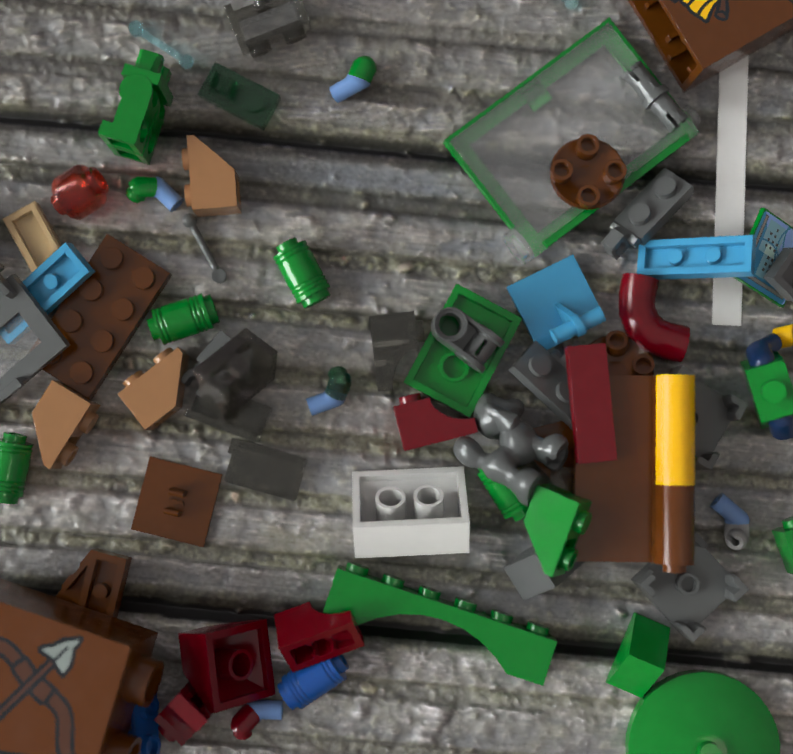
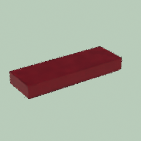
M606 343L564 347L576 464L617 460Z

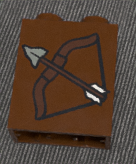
M0 578V754H140L141 737L128 732L135 705L147 708L153 701L163 677L164 662L151 657L158 632Z

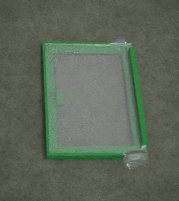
M610 18L575 42L443 142L510 229L503 235V240L511 254L522 265L528 264L601 209L586 210L575 208L565 203L555 193L550 181V166L557 151L566 143L579 139L582 135L591 134L596 136L598 140L612 146L618 152L627 168L625 181L620 191L622 193L700 133L696 126L701 123V119L696 110L691 106L681 109L689 118L685 123L681 122V126L672 133L668 132V129L651 109L646 110L642 106L643 100L630 84L622 78L623 74L627 70L631 72L630 67L641 60L644 67L660 85L662 84Z

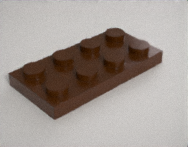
M109 234L105 236L88 262L95 272L62 302L51 319L71 345L42 369L88 399H93L172 277L171 273ZM39 339L37 340L32 350L41 343Z

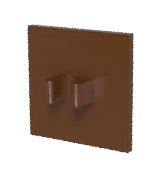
M150 456L131 529L204 547L223 474Z

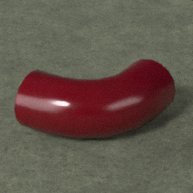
M635 273L622 274L619 288L618 314L626 334L642 350L662 359L681 363L687 352L690 327L668 322L658 314L655 307V299L659 280Z

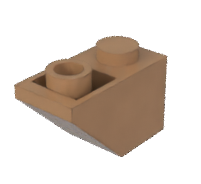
M186 135L187 148H182L181 151L184 170H189L190 184L184 185L186 206L192 207L193 212L198 217L242 214L240 180L235 169L195 135Z
M170 347L158 354L153 359L155 363L153 367L144 374L141 370L132 374L123 382L125 388L118 393V396L145 430L153 431L183 406L185 384L181 382V378L188 369L189 355L179 347L174 351Z
M55 380L51 381L32 411L43 465L49 469H61L63 465L68 466L72 462L79 449L76 446L78 440L83 433L88 434L95 426L99 418L96 412L100 407L98 403L86 398L63 382Z

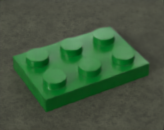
M456 283L443 309L455 307L461 310L477 323L484 325L497 334L505 342L504 345L495 349L484 364L486 369L481 374L460 360L454 352L433 337L432 332H430L403 383L470 418L477 401L487 387L523 318ZM444 316L439 321V328L443 334L447 336L457 334L459 325L454 317ZM484 341L482 342V344L480 345V347H479V348L477 349V351L475 352V355H477V353L479 352V350H480V349L482 348V346L484 345Z

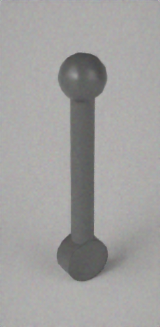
M191 213L186 214L182 222L185 227L190 228L213 271L212 279L216 283H224L227 279V273L217 265L196 225V216Z

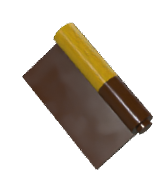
M609 375L617 460L576 464L574 449V494L592 501L588 511L592 513L590 525L583 535H579L575 549L578 550L576 562H652L662 565L663 572L686 573L687 566L695 565V375Z

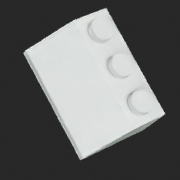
M464 466L352 471V517L355 558L469 553L470 519Z

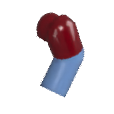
M256 700L244 704L231 720L230 727L234 737L238 740L249 739L252 736L251 731L262 719L282 720L283 700Z

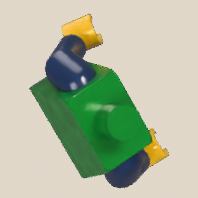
M793 324L775 327L771 334L751 343L746 349L747 360L740 361L760 428L769 427L771 435L778 440L793 438V386L785 361L778 353L781 348L793 346Z

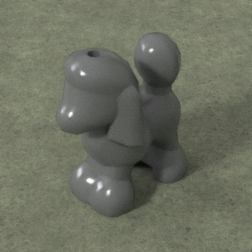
M485 393L475 405L473 418H475L479 432L489 439L498 440L500 447L491 453H486L473 438L462 436L454 444V455L466 467L483 470L488 479L506 486L514 493L521 504L529 507L537 482L542 476L534 469L525 468L519 471L518 468L536 460L552 471H559L568 458L569 442L563 435L557 433L545 438L538 436L532 426L520 420L525 410L524 403L520 399H504L497 397L493 393Z

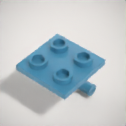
M574 255L566 257L506 287L520 317L523 318L522 321L532 341H537L546 350L575 336L581 337L587 333V330L607 321Z

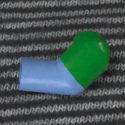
M358 57L353 61L346 78L330 86V92L337 103L369 87L377 71L376 63L371 57Z
M137 176L129 181V187L126 189V195L130 201L140 203L146 197H156L170 212L175 211L184 201L160 177Z

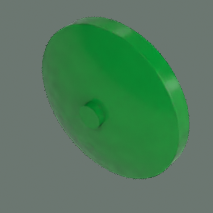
M694 669L678 672L662 679L653 685L639 700L628 723L625 751L626 754H780V740L772 714L754 691L742 682L724 673Z

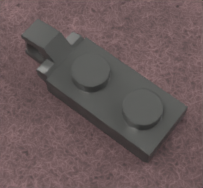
M664 167L614 219L609 227L610 232L602 240L605 252L617 260L630 246L634 248L639 244L644 246L693 196V185Z

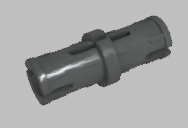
M641 60L630 67L631 72L627 70L623 74L622 78L630 84L643 100L642 106L646 110L651 109L665 125L669 133L678 129L681 126V122L685 123L689 116L669 96L668 87L665 84L660 85L644 67Z

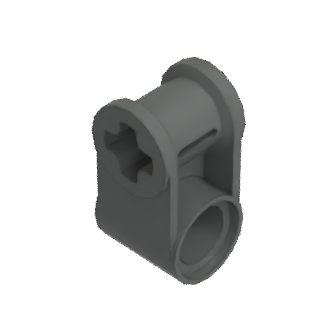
M455 307L441 309L431 322L433 337L454 352L460 360L481 374L486 369L484 364L495 349L502 347L505 343L493 331L477 323ZM451 316L457 320L459 330L456 335L447 336L440 331L439 321L441 317ZM484 341V345H483L482 348L479 350V352L477 353V355H475V352L477 351V349L480 347V345H481L482 342Z

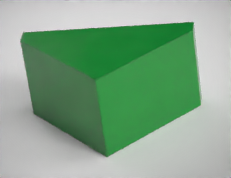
M634 612L605 682L642 698L665 671L670 627Z

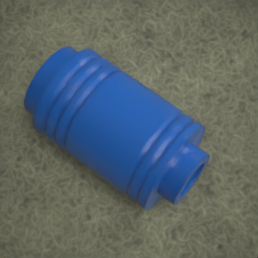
M339 655L295 672L291 670L281 677L282 681L277 684L279 693L290 709H303L338 686V684H341L342 681L347 680L345 671L349 669V665L344 656Z

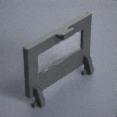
M0 263V272H2L5 267ZM0 274L1 405L71 345L16 274H11L7 279H4Z

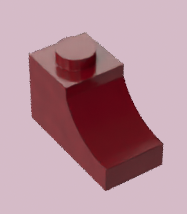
M420 393L398 398L400 405L393 407L404 451L478 433L475 418L458 419L444 415L432 405L430 397L422 399Z
M309 601L274 614L278 647L292 672L365 646L363 634L350 610L336 614L321 613L314 610Z
M188 682L154 720L159 724V732L172 743L177 741L183 746L204 726L213 713L208 711L190 682Z

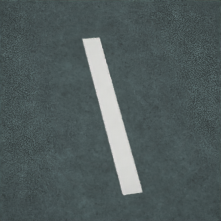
M749 55L719 72L714 237L744 235ZM733 277L713 278L712 325L741 326L743 284Z

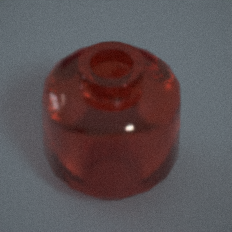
M78 164L53 179L51 183L53 196L50 199L53 207L59 214L68 215L75 220H81L106 204V193H108L109 187L104 176L95 167Z

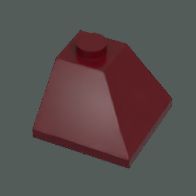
M267 619L210 625L178 633L182 671L210 713L215 714L276 695Z

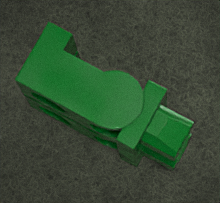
M140 49L135 66L124 64L121 73L124 79L119 86L121 100L113 122L102 120L98 135L114 155L150 165L166 111L164 105L171 107L174 98L168 87L171 72L163 66L165 60L158 53Z

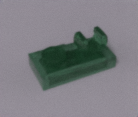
M216 62L198 92V96L201 99L263 131L281 101L279 94Z

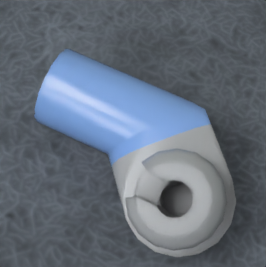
M721 493L713 500L710 507L724 518V537L727 546L733 550H741L746 546L750 538L749 516L724 493Z

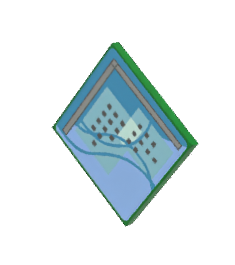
M760 208L749 234L754 235L756 239L754 277L733 278L778 307L784 308L787 300L763 277L783 248H793V227L766 208Z

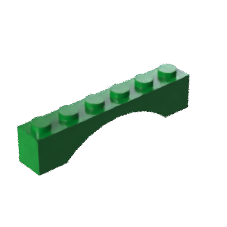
M348 561L346 567L338 565L323 613L336 614L350 610L358 625L376 618L397 614L424 615L442 619L464 629L481 641L496 657L506 674L542 686L544 685L557 644V640L548 634L550 628L532 621H528L526 626L512 622L514 616L492 609L490 614L476 610V603L456 597L454 602L441 599L440 591L420 585L418 591L405 587V580L394 575L384 573L382 579L369 575L368 567Z

